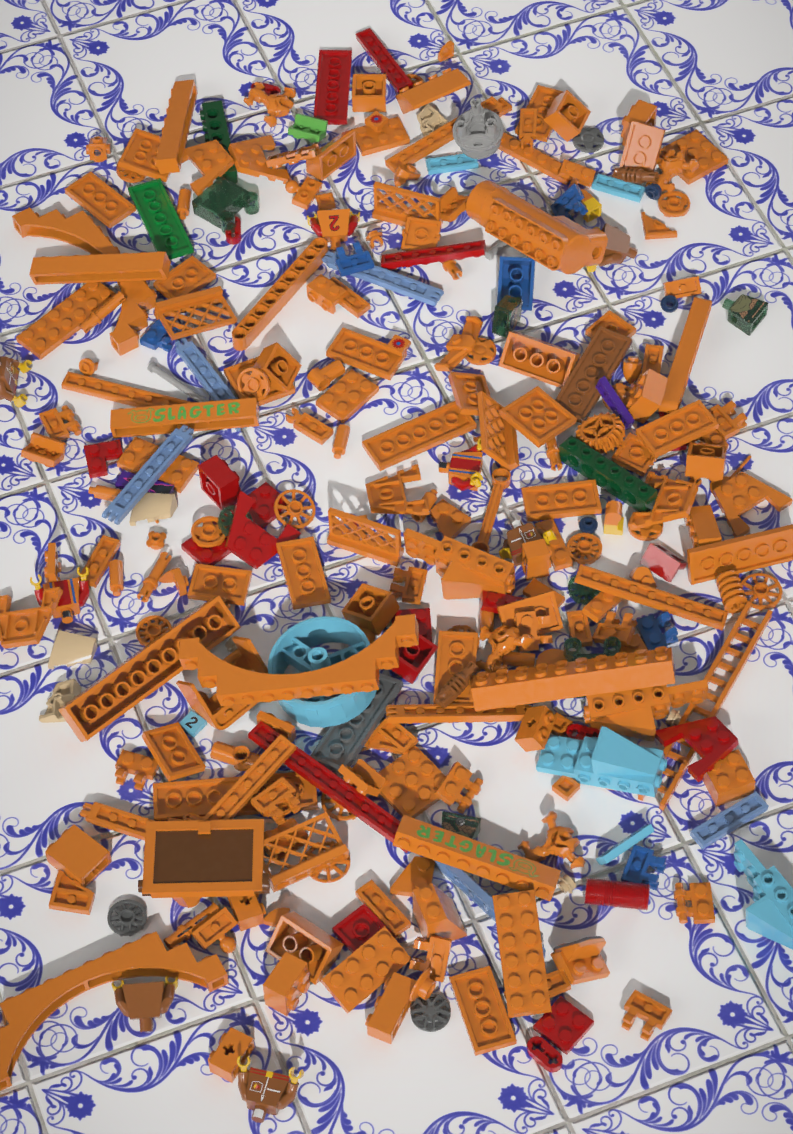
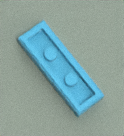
M465 154L425 159L428 175L479 168L478 160L470 158Z
M598 173L591 189L640 203L645 194L646 187Z
M651 824L641 827L597 857L596 861L599 865L609 863L653 833L654 828Z

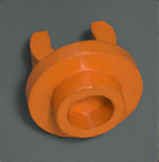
M374 230L368 233L366 241H370L371 249L375 247L374 241L379 242L380 247L383 246L382 232Z
M84 358L79 362V369L82 374L90 376L98 369L99 363H94L90 358Z

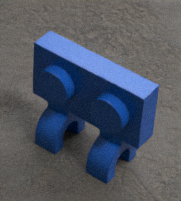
M573 184L550 206L555 216L563 215L576 222L575 219L569 214L572 209L576 212L580 211L583 216L588 212L586 206L581 202L584 196L576 184Z
M360 242L353 243L354 255L346 256L343 246L336 248L337 259L335 260V265L341 277L374 268V262L369 251L363 252Z
M160 319L156 320L140 339L141 345L152 350H156L159 347L169 353L173 348L169 344L171 338L167 337L169 334ZM173 327L172 330L174 333H178L181 329Z
M668 612L662 613L656 619L652 614L636 620V628L648 650H655V648L660 646L668 648V643L678 641L676 627L668 629L664 634L660 630V628L671 626L669 621L671 617Z
M634 845L621 876V881L649 884L650 889L657 891L659 875L649 874L647 871L650 866L655 871L663 874L666 868V858L654 856V850Z

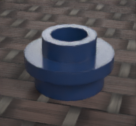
M652 183L646 186L645 193L648 198L657 200L661 196L662 189L658 184Z
M668 295L662 298L660 306L663 311L672 313L678 308V300L674 296Z
M584 517L579 522V528L582 533L593 534L598 528V522L593 517Z

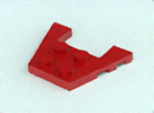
M240 491L237 496V504L234 508V516L225 548L254 569H258L278 553L276 543L295 540L301 535V532L286 524L278 538H275L246 517L255 500L243 491Z
M716 716L659 729L655 733V738L664 747L683 738L702 758L687 766L689 774L697 782L702 781L705 773L711 772L720 759L723 760L739 745L738 738Z

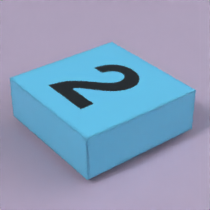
M191 710L179 724L186 733L195 737L207 725V721Z

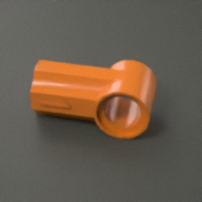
M334 360L321 369L318 367L313 368L308 373L307 379L319 391H323L328 388L331 381L345 373V368L340 360Z

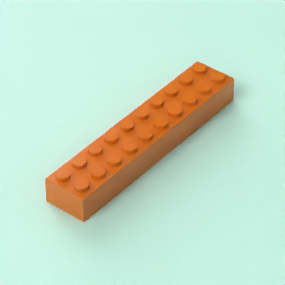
M213 597L58 710L80 742L88 741L184 670L179 660L180 639L199 637L203 646L210 651L241 627L221 597Z
M660 646L655 648V650L649 651L639 649L635 653L618 652L614 656L598 655L593 659L582 657L571 662L561 660L550 665L540 663L536 667L519 666L515 670L499 669L494 673L479 672L474 675L471 687L475 711L675 684L672 648Z

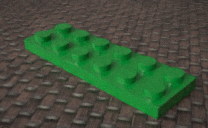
M161 179L128 187V193L155 251L166 252L170 260L194 253L193 246Z

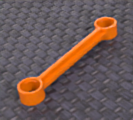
M498 468L492 473L493 489L478 540L471 545L474 548L486 551V553H489L490 550L488 543L503 491L511 483V474L505 468ZM503 476L506 477L507 480L498 481L495 478Z

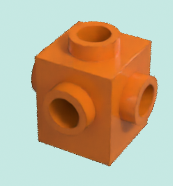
M96 136L90 138L89 145H86V154L90 155V160L95 162L107 160L108 154H111V145L108 144L107 137Z

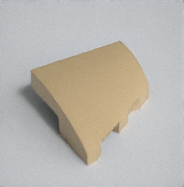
M429 104L417 115L424 137L449 122Z
M146 493L132 510L129 521L130 526H136L137 521L145 519L149 523L158 519L171 518L178 507L175 494Z
M59 630L51 651L48 669L52 670L54 666L64 664L70 667L78 663H91L98 648L96 638Z
M74 678L56 684L52 696L46 702L48 708L45 714L39 716L41 723L66 721L58 709L81 693L82 687Z

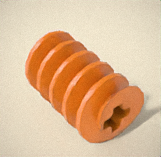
M730 570L719 574L716 577V585L718 586L725 611L731 614L741 612L745 607L747 597L745 596L738 571Z

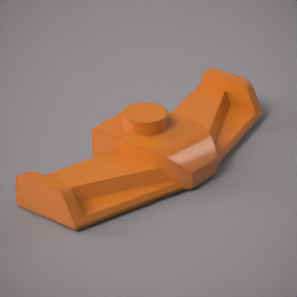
M466 316V323L462 334H453L446 345L449 353L439 363L434 365L436 371H452L473 351L483 322L477 316Z

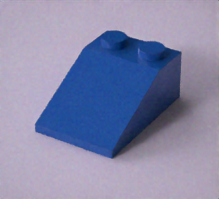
M500 256L497 306L506 296L505 310H515L522 300L521 310L532 311L535 260L532 258Z

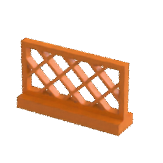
M375 181L373 185L374 211L372 212V218L404 227L406 226L407 217L442 221L443 224V218H441V198ZM379 189L384 190L386 194L383 195ZM395 193L400 194L403 198L399 199ZM390 196L395 202L392 203L387 197ZM411 198H416L419 202L415 203ZM407 201L411 206L407 207L403 202ZM427 202L435 203L436 206L431 207ZM423 205L427 210L423 211L419 206Z
M221 286L155 303L154 316L157 320L160 319L171 340L235 324L238 320L225 300ZM219 303L223 305L222 308L213 306ZM206 308L207 310L206 312H202L197 309ZM210 310L218 312L219 314L218 316H214L208 313ZM189 312V313H191V314H190V316L188 317V316L182 315L181 313ZM195 314V315L201 316V317H203V318H202V320L200 321V320L194 319V318H192V317H193V315ZM222 314L229 316L230 319H223L220 317ZM170 316L175 317L173 321L165 318ZM207 318V319L213 320V321H215V322L209 324V323H206V322H204V321H205V319ZM177 319L187 321L185 325L176 323ZM189 323H193L198 325V327L191 328L188 327ZM173 327L181 329L182 331L174 333L172 329Z
M480 391L477 393L482 451L500 464V468L511 471L519 466L516 429L499 415L500 410L504 407L486 393Z
M331 507L329 508V536L327 544L396 567L398 566L404 554V548L401 547V530Z
M324 812L265 839L264 846L273 848L270 858L264 856L263 871L270 874V887L274 893L348 859L349 850L346 844H343L327 812ZM325 819L328 825L326 832L315 829L316 823ZM304 829L310 831L308 839L304 840L296 837L297 832ZM313 833L324 836L321 845L310 842ZM329 837L335 839L338 845L329 848L324 846L326 838ZM287 838L291 840L288 849L278 846L280 839ZM294 841L306 844L303 853L291 850ZM308 845L319 849L316 856L312 857L305 854ZM275 850L287 853L284 862L272 859ZM289 854L301 857L299 863L296 865L286 863ZM271 863L282 866L279 873L271 875L269 871Z

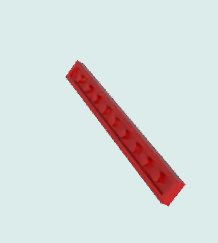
M260 721L248 733V738L266 750L280 734ZM296 746V750L283 764L392 843L394 842L401 821L365 795L359 793L354 787Z

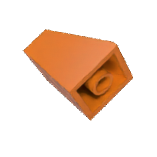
M433 883L412 890L413 915L423 938L430 941L431 935L454 941L467 936L455 904L448 895Z

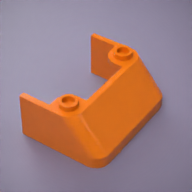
M234 636L232 639L241 655L234 660L233 665L245 670L269 674L268 668L251 640ZM179 680L176 682L190 707L215 729L224 730L257 704L221 706L216 694L208 698L207 694L198 691L193 683Z

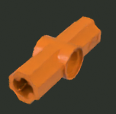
M220 741L214 742L210 757L234 765V768L238 771L248 770L261 756L250 752L246 746L240 745L235 747Z

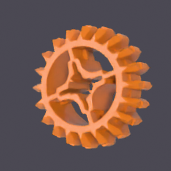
M601 412L599 415L594 414L591 418L587 417V420L582 421V425H579L578 430L575 431L577 439L600 454H607L610 450L614 451V448L620 447L619 443L624 442L623 438L626 437L625 426L620 417H617L615 413L610 414L609 412L606 414Z

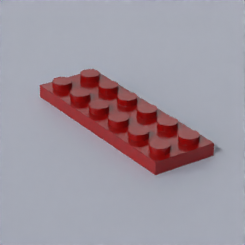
M319 50L314 117L327 120L328 125H347L352 50Z
M267 482L260 485L248 494L255 502L246 514V517L261 528L266 527L276 519L273 507L280 493ZM280 498L278 504L287 506V504ZM236 504L217 517L225 523L227 535L222 544L202 548L193 541L192 537L181 544L182 550L198 564L214 566L231 553L225 548ZM278 509L279 515L287 511L283 509Z

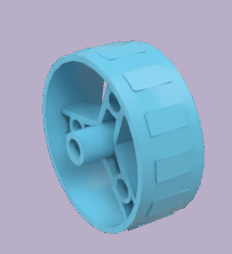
M329 616L310 618L289 628L279 637L269 655L268 673L284 674L289 664L302 673L325 668L357 654L369 646L370 642L365 633L348 620ZM332 642L351 645L329 655L322 647L311 648ZM377 690L341 694L330 699L331 696H315L304 698V701L292 699L278 700L288 716L300 724L324 728L343 724L361 714L369 706Z

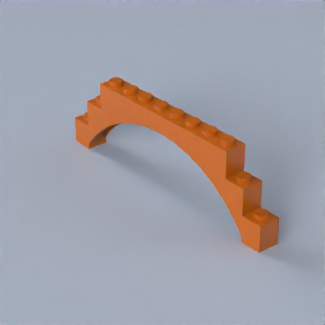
M29 207L12 216L14 228L22 238L32 236L55 239L95 255L121 254L118 247L113 246L110 238L103 234L99 225L96 226L92 217L87 215L84 210L66 218L57 209L39 216L37 212L34 213ZM146 280L117 282L121 293L127 300L122 303L116 327L109 335L112 347L120 356L139 347V335L137 332L148 327V314L146 311L155 307L157 294L154 289L148 287Z
M415 614L395 616L394 623L378 639L357 654L331 666L297 674L259 673L231 665L208 651L203 646L199 637L180 639L179 660L184 670L198 669L197 677L202 688L217 687L216 696L221 706L230 707L238 704L249 705L257 702L351 694L363 691L371 692L379 690V669L389 670L399 667V647L419 645V625Z
M156 931L145 934L134 942L125 943L117 950L108 951L95 960L86 961L82 966L69 969L56 978L47 979L43 984L30 987L15 997L6 998L0 1003L2 1013L8 1024L5 1027H0V1091L12 1086L10 1079L15 1064L34 1032L51 1014L71 999L100 985L135 977H178L179 980L203 986L210 993L229 984L227 972L217 954L206 956L197 962L187 943L175 945L167 951Z

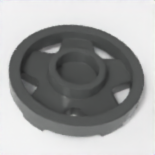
M585 127L582 128L578 137L573 138L572 142L579 151L594 153L603 147L604 136L597 128Z

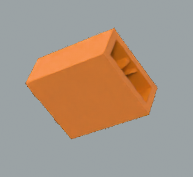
M75 824L66 829L61 834V837L55 843H51L45 851L49 864L57 870L65 872L67 877L72 880L75 879L84 888L112 862L110 851Z

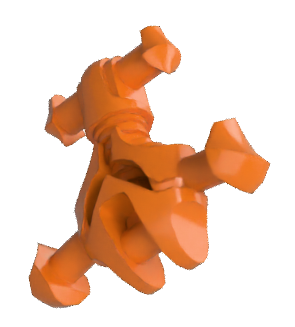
M255 82V87L250 89L248 98H244L243 101L248 106L253 105V101L259 104L263 103L269 114L263 120L270 127H274L277 125L275 117L288 115L290 109L294 106L293 101L289 98L292 99L296 96L295 88L285 87L283 94L278 93L268 96L265 91H262L265 88L263 82Z
M670 149L663 158L658 156L656 165L659 164L658 166L662 170V174L659 175V179H656L658 180L656 184L661 187L662 191L667 190L668 193H671L675 190V184L670 183V179L681 174L684 169H690L691 173L699 168L698 161L691 159L690 162H686L683 151H679L676 155L675 150ZM646 182V186L654 182Z
M487 625L481 626L479 640L489 639L488 642L492 646V653L488 655L486 662H483L482 659L476 661L479 671L482 669L488 673H494L499 669H508L507 665H501L503 655L515 650L516 646H522L526 650L533 643L532 637L526 633L519 638V629L516 627L510 628L508 625H502L492 632Z
M549 811L547 816L541 820L543 823H547L549 827L544 845H537L534 849H531L529 841L523 840L517 846L518 850H523L525 858L538 863L546 860V857L550 854L559 856L562 859L567 858L572 863L570 865L571 869L584 867L585 864L583 857L579 856L577 858L573 853L580 843L579 839L572 838L571 834L574 833L572 828L556 825L557 814L554 811Z

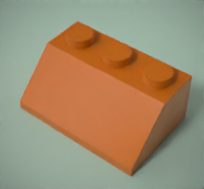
M351 129L342 132L325 146H322L316 152V157L306 159V172L319 181H323L356 156L355 130Z
M295 911L281 916L265 951L278 960L281 959L285 952H288L307 962L308 972L310 973L309 981L316 985L336 962L344 944Z

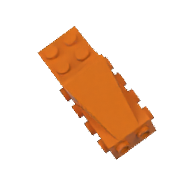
M406 528L403 533L406 553L410 557L422 559L429 565H436V573L442 577L441 583L444 599L481 598L483 590L507 595L513 594L515 590L514 563L447 536H444L442 541H439L409 528Z
M707 679L670 687L660 685L586 696V704L583 706L585 724L600 730L604 726L617 734L653 742L655 741L656 733L654 719L665 718L666 715H669L670 707L680 708L687 703L700 704L706 700L708 692Z

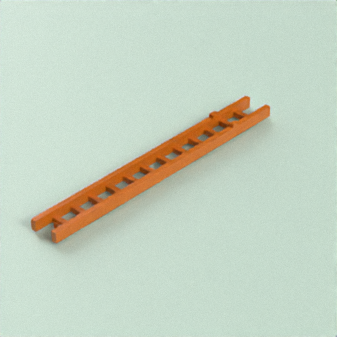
M748 601L703 679H707L708 684L711 682L723 687V692L720 697L707 692L706 699L716 703L711 712L697 706V704L690 703L678 725L690 722L688 720L693 712L707 718L718 715L771 620L773 611L768 609L761 624L746 619L752 608V602ZM742 624L757 630L753 638L738 633ZM734 639L749 644L744 653L730 647ZM726 653L740 659L737 667L722 662ZM717 668L732 673L728 682L714 677ZM683 738L666 746L663 750L665 759L669 757L682 763L678 772L666 768L662 773L673 778L669 788L661 785L657 790L665 794L659 806V809L663 811L685 774L687 766L690 765L696 754L694 749ZM676 742L691 748L686 757L671 751ZM638 794V799L643 801L645 796Z

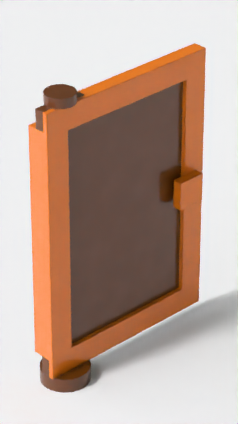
M264 819L146 822L143 880H138V892L142 893V896H151V898L229 897L270 894V874L263 873Z

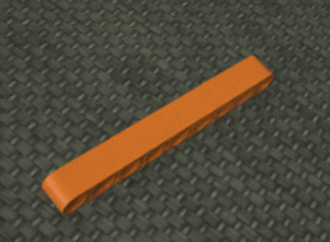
M314 239L233 329L232 343L235 350H246L323 263L322 258L328 251L326 239Z
M698 297L693 299L668 375L659 412L669 414L680 408L711 311L712 300Z

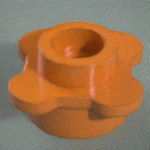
M154 531L148 533L149 539L146 541L148 547L159 550L165 546L164 539L167 538L166 533Z

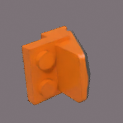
M602 936L584 937L574 942L563 943L553 948L554 952L550 954L559 972H565L571 985L606 978L610 974L600 954L606 944Z

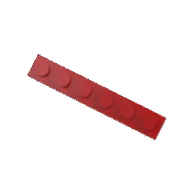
M370 28L355 34L357 41L380 71L386 74V79L398 94H400L399 90L403 88H413L411 80Z
M485 240L383 254L381 267L393 270L399 267L427 265L434 262L462 260L469 257L477 258L485 255L486 243Z

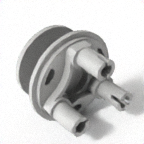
M476 97V101L475 98L470 100L471 109L462 113L456 119L453 125V138L466 156L473 159H484L490 157L499 149L504 128L501 118L495 112L481 106V99Z

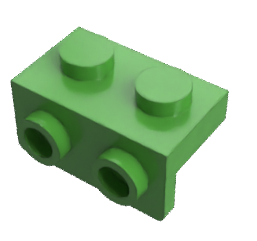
M297 113L295 123L288 128V134L296 139L304 138L308 139L311 143H318L326 137L328 121Z

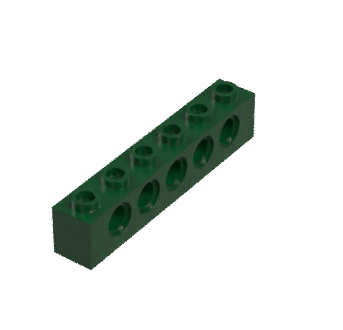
M222 100L202 103L200 118L201 121L204 120L202 122L203 132H207L204 134L205 143L217 140L229 153L228 147L231 142ZM235 164L221 177L216 178L218 186L238 183Z
M573 435L559 445V455L563 463L589 480L595 479L598 486L636 511L650 512L653 509L657 499L656 489Z

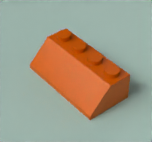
M449 68L442 71L443 75L439 77L437 74L428 77V82L424 83L421 80L415 83L412 89L406 87L399 90L400 94L395 97L402 113L406 114L469 86L471 82L458 68L455 70Z
M510 331L498 366L562 388L578 363L581 354L516 331Z

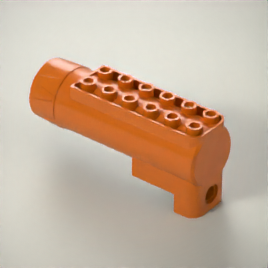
M490 180L480 182L469 194L466 212L471 219L483 226L487 233L550 270H560L569 275L578 272L582 267L599 265L603 261L608 238L598 228L586 229L563 215L552 216L513 194L507 188Z

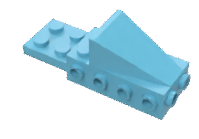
M602 726L598 737L591 738L585 736L584 740L550 735L545 748L541 750L536 770L538 772L576 778V781L580 784L655 797L658 788L661 787L662 773L666 770L667 759L664 758L663 750L655 747L639 746L609 728Z
M740 839L734 843V865L739 872L743 871L747 876L748 883L753 887L752 898L754 901L753 904L746 908V927L793 950V888L774 865L766 869L743 840Z

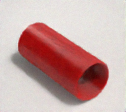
M587 878L585 904L600 906L605 904V907L610 905V907L647 911L650 885Z

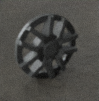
M126 899L115 903L110 908L107 921L109 928L121 937H131L133 934L143 930L147 921V914L141 903ZM125 904H132L128 909ZM120 905L124 909L121 912L117 909ZM136 906L139 907L135 912L133 911ZM113 911H115L117 915L112 916ZM136 920L142 921V923H141V924H138V923H136L135 921H136ZM124 927H129V931H124Z
M431 994L425 1000L427 1004L424 1005L421 1002L424 999L417 998L412 1004L410 1011L414 1025L426 1032H436L443 1029L451 1017V1009L447 1000L439 994ZM438 1000L441 1001V1004H439L438 1006L435 1005L438 1002ZM421 1013H422V1015H420V1016H417V1017L414 1016V1014H421ZM439 1015H445V1016H447V1018L444 1019V1018L440 1017ZM425 1020L424 1026L419 1024L418 1021ZM435 1021H439L442 1023L439 1026L435 1027ZM427 1022H433V1027H427Z

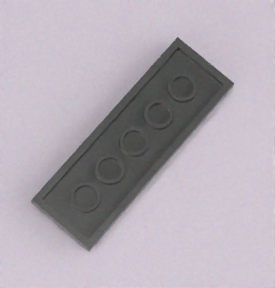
M379 673V690H377L369 706L350 721L337 726H330L310 756L327 769L340 773L338 769L342 764L350 767L385 715L386 706L393 703L404 686L403 681Z

